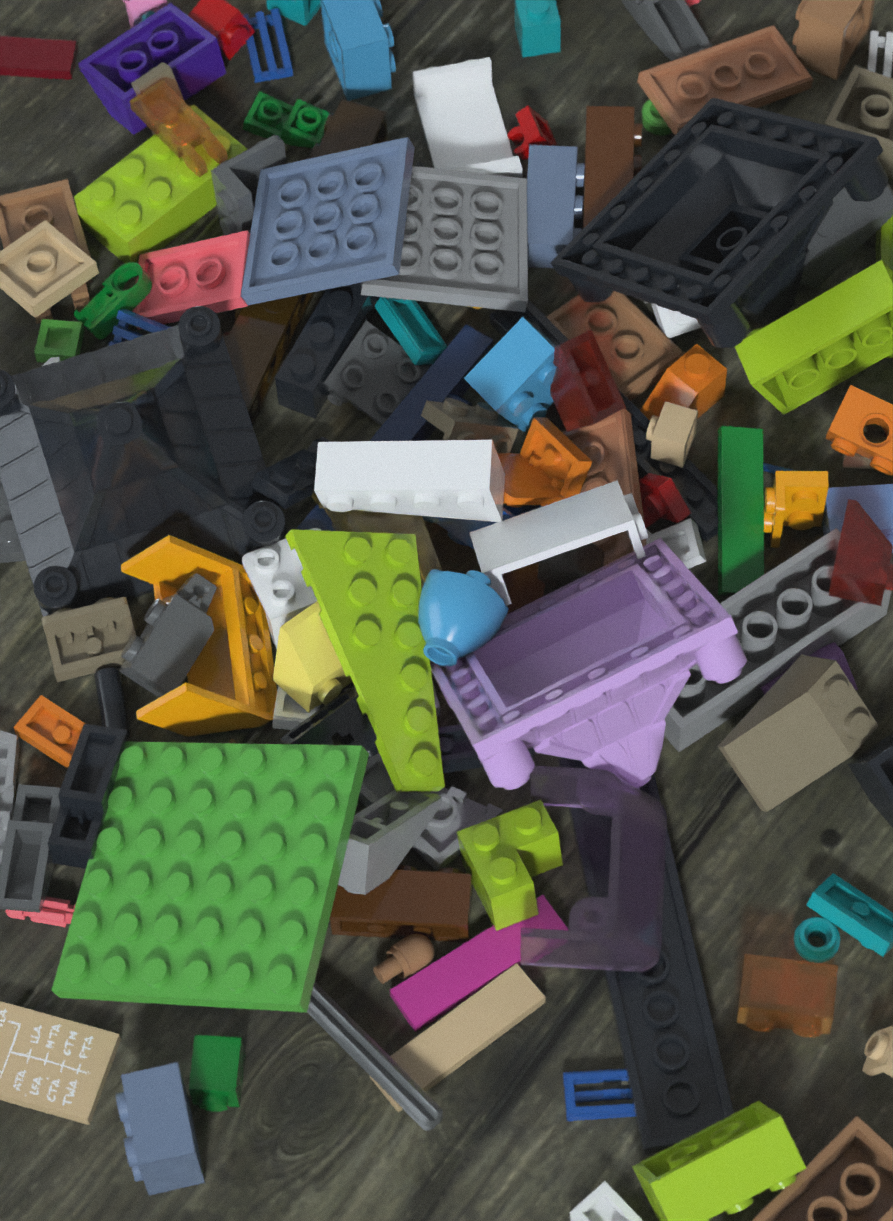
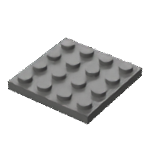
M412 166L400 273L395 276L361 282V295L525 312L528 303L527 179Z

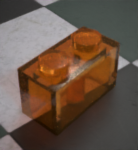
M745 954L736 1023L746 1024L748 1028L755 1031L765 1032L771 1031L774 1028L793 1030L795 1034L802 1037L812 1038L818 1037L821 1034L830 1035L834 1018L838 965Z

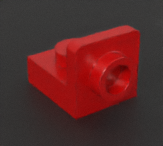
M649 473L639 480L644 525L646 528L660 518L679 523L691 514L671 478Z

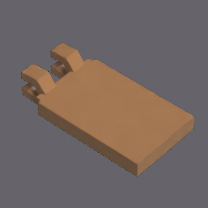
M68 179L0 196V237L3 248H6L46 220L90 256ZM92 278L86 283L93 282ZM86 283L71 292L75 310L78 312L90 302ZM50 308L35 318L37 324L41 323L42 319L53 320Z

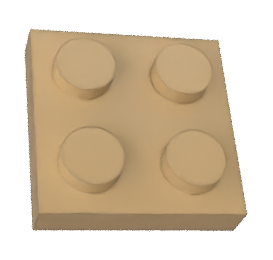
M46 220L0 251V288L35 318L99 274L96 261Z

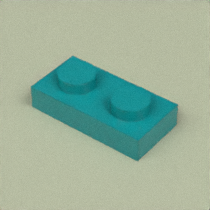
M834 873L813 891L806 906L820 914L822 918L829 920L857 939L864 947L875 951L882 957L893 947V913Z

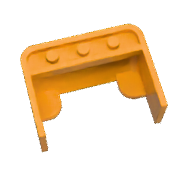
M171 535L166 536L122 563L121 571L123 573L153 584L155 600L158 598L163 600V598L175 594L185 581L195 573L203 576L217 587L206 613L212 618L214 631L188 672V683L182 684L137 710V719L188 737L261 727L272 721L277 696V685L273 681L274 662L270 631L265 611L243 565Z

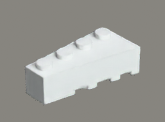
M492 440L318 442L314 491L323 508H328L335 512L358 510L490 522L503 521L505 473Z

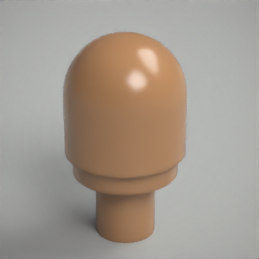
M408 935L391 946V949L386 952L387 960L373 968L377 979L384 984L396 975L401 979L410 978L431 964L435 954L434 946L424 935Z

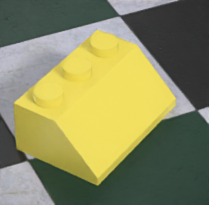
M318 601L280 626L273 681L308 713L322 703L327 705L338 697L343 688L353 682L350 676L346 677L319 615L321 608Z

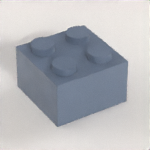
M178 1062L121 1075L124 1092L115 1093L119 1116L121 1122L124 1123L127 1138H124L129 1167H132L135 1182L144 1181L149 1196L205 1183L188 1094Z

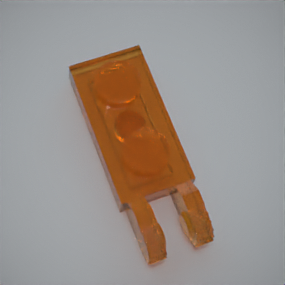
M163 80L130 100L131 110L178 158L182 157L187 167L200 177L208 172L204 159L194 149L200 144L203 145L207 154L220 164L228 159L223 144L210 132V127Z

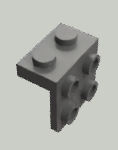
M273 135L266 140L256 143L252 148L232 159L225 160L211 170L219 223L224 235L246 230L249 233L251 232L260 170L287 164L284 141L278 135Z

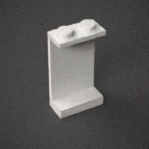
M490 57L477 60L470 59L461 63L429 67L413 72L414 97L434 168L522 178L519 156H513L492 85V63Z
M618 480L469 532L481 572L489 577L491 580L490 587L503 599L505 605L512 603L502 575L504 573L624 531L627 532L637 559L646 557L641 540L649 538L632 493L623 495Z

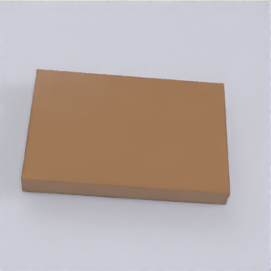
M613 291L608 299L599 303L585 302L578 294L547 316L630 401L657 383L667 368L685 354L626 295Z

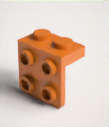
M534 417L520 454L497 453L505 473L503 503L514 508H520L523 505L546 506L580 494L593 461L548 418Z

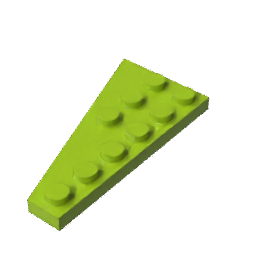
M291 529L285 537L291 550H296L304 568L301 574L307 587L311 586L321 608L320 618L346 677H351L359 697L356 701L362 714H367L377 737L375 741L376 747L396 792H439L445 787L431 664L423 652L426 642L418 622V605L422 587L416 535Z

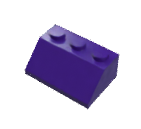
M172 3L158 10L78 63L79 69L111 117L133 135L149 124L131 83L162 62L171 67L184 101L226 74L217 38Z

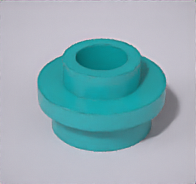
M821 917L809 918L801 922L796 928L794 946L798 954L805 960L814 963L826 962L838 952L840 934L836 926L829 920ZM818 936L824 940L825 944L821 947H815L808 940L811 937Z

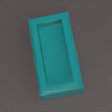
M380 297L375 304V309L414 365L433 364L448 347L416 301Z

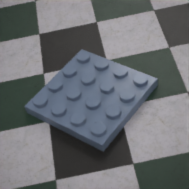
M408 137L260 170L241 297L247 305L399 275L415 148Z

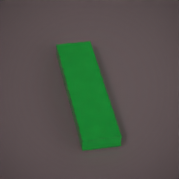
M721 426L718 429V595L732 596L764 575L763 429Z

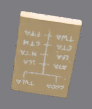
M0 1001V1100L90 1125L119 1047L120 1035Z

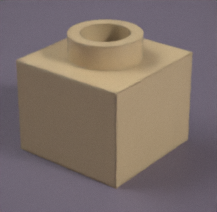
M665 401L660 416L653 415L648 425L646 440L652 441L650 458L683 468L696 434L698 411Z

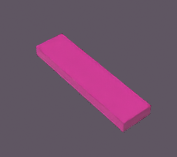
M544 895L536 898L539 915L498 931L495 930L494 926H491L389 990L390 997L415 1032L466 1001L517 963L519 966L525 964L569 936V929Z

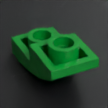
M259 91L244 120L242 129L267 139L273 135H278L284 141V144L313 148L316 143L320 144L324 137V127L330 113L300 99H297L295 105L292 106Z

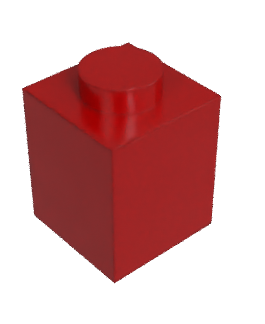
M200 0L188 14L190 18L217 38L221 55L229 60L232 59L255 32L242 13L225 0Z

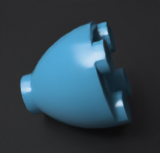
M438 569L429 571L418 605V622L426 642L423 652L429 660L441 666H454L458 658L480 649L499 631L508 613V607L495 590L490 587L491 580L488 576L475 570H470L466 574Z

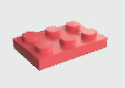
M248 230L140 254L138 264L151 278L152 288L149 294L132 312L161 324L178 322L186 310L196 306L210 308L215 313L247 307L248 305L241 297V290L250 239Z

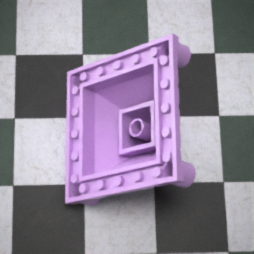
M661 538L643 546L646 557L637 559L633 551L507 614L499 631L488 643L475 652L458 658L454 666H441L430 660L431 671L449 707L453 709L473 745L493 786L512 790L524 785L529 780V774L535 767L528 749L533 748L536 753L580 760L583 765L620 788H639L648 783L651 775L657 770L666 726L664 719L691 676L689 669L698 664L703 678L715 680L716 683L732 681L741 674V668L745 665L747 659L736 636L738 631L732 617Z

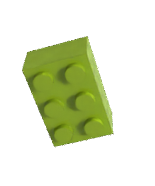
M757 1101L632 1166L656 1217L660 1221H709V1219L724 1211L727 1214H733L747 1208L753 1203V1196L768 1188L770 1191H777L791 1185L797 1179L795 1174L806 1169V1166L781 1115L762 1102Z

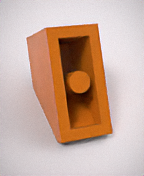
M696 344L667 368L640 411L649 420H651L653 415L659 417L666 401L697 410L698 419L724 397L727 368Z

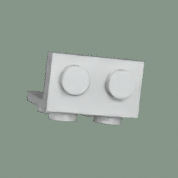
M312 528V529H309V530H321V529H319V528ZM286 538L273 545L249 552L242 557L245 572L265 611L270 637L276 649L280 626L317 601L312 587H307L301 574L304 568L295 549L291 550Z

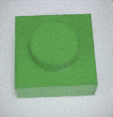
M42 319L34 352L36 361L46 363L52 357H60V361H64L65 359L80 355L84 336L83 323Z

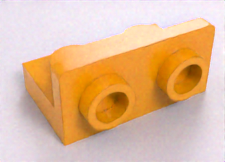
M775 471L773 487H766L764 507V533H770L771 548L780 547L783 526H789L795 530L821 527L829 487L828 471Z

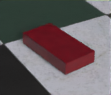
M0 36V75L72 80L78 53L77 41Z

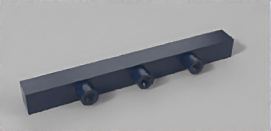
M465 325L370 441H426L437 428L421 416L426 400L444 403L445 398H452L464 402L468 406H473L471 402L462 398L471 386L464 377L493 348V339ZM319 501L297 529L309 530L319 528L322 531L373 533L375 523L364 517L368 511L351 510L348 512H335L328 508H323Z

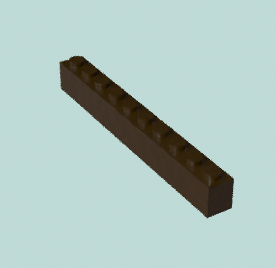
M342 99L335 114L330 113L328 115L321 144L316 143L314 145L310 158L385 142L388 137L386 111ZM315 292L238 308L235 313L236 322L231 332L226 331L223 335L252 426H254L274 383L275 376L280 370Z

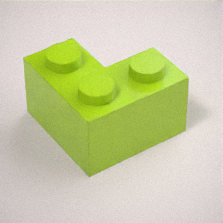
M535 801L457 831L463 866L467 874H472V884L495 930H501L539 915L534 883L531 877L563 865L559 834L542 801Z

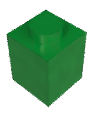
M194 1036L188 1088L193 1105H199L200 1108L212 1112H222L227 1110L228 1107H240L245 1064V1050L241 1037Z

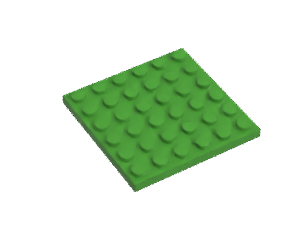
M126 742L124 751L120 755V765L113 791L108 798V809L103 827L96 840L94 859H88L52 992L60 998L307 1013L369 753L362 745Z

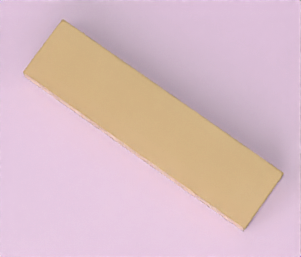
M516 963L390 1057L426 1092L545 1004V996ZM370 1076L396 1111L400 1112L403 1108Z

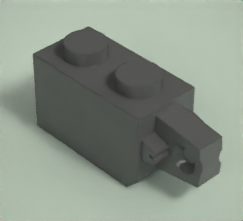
M195 573L185 581L175 594L163 598V600L156 599L144 616V621L148 624L141 636L134 635L125 646L121 654L125 661L119 671L159 698L179 687L214 631L212 618L206 613L217 587L203 576Z

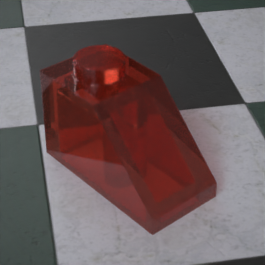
M592 329L555 347L553 364L556 366V371L551 384L550 394L567 432L595 424L626 408Z
M848 499L829 596L881 606L884 590L893 591V564L890 563L893 546L856 500Z

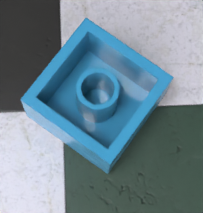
M320 0L324 42L347 101L392 89L391 73L396 72V65L390 47L394 46V38L389 23L382 24L380 18L383 17L380 0Z
M522 317L464 379L497 413L525 433L531 426L533 418L545 417L547 409L558 397L565 396L573 389L576 379L583 372L551 340Z

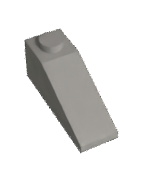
M393 790L354 815L338 885L344 887L350 893L365 895L389 879L441 807L443 797L430 792H396V790Z

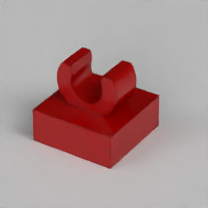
M526 106L515 114L520 126L511 129L507 136L516 145L524 140L523 144L514 150V153L522 160L529 158V145L557 146L548 122L530 106Z

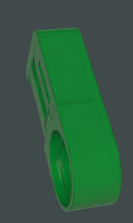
M128 262L118 267L102 283L104 288L80 312L75 310L74 316L77 320L82 322L83 326L98 340L106 338L114 326L118 325L119 319L116 317L119 310L127 309L132 311L149 294L152 288V280L138 263ZM139 276L137 283L132 288L123 290L127 281Z

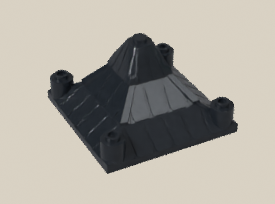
M712 97L551 261V264L558 275L567 277L580 298L585 302L599 303L605 301L612 295L613 291L627 296H634L636 299L657 304V306L678 311L681 314L695 318L713 346L717 348L735 347L744 340L749 330L750 324L746 316L757 323L769 325L786 315L793 306L803 274L806 259L805 250L834 203L832 199L843 188L846 189L850 198L854 201L869 202L881 196L889 180L878 159V156L884 150L876 137Z
M204 306L192 307L182 314L178 325L166 330L143 335L133 340L120 342L57 363H51L28 372L11 376L6 371L0 369V479L34 586V594L38 600L43 617L63 608L76 609L92 605L103 598L126 597L129 600L154 592L153 584L123 573L121 571V564L168 535L239 564H243L242 557L245 554L273 545L286 538L285 535L288 531L285 525L284 514L279 505L251 486L255 474L266 469V465L222 335L220 319L210 308Z

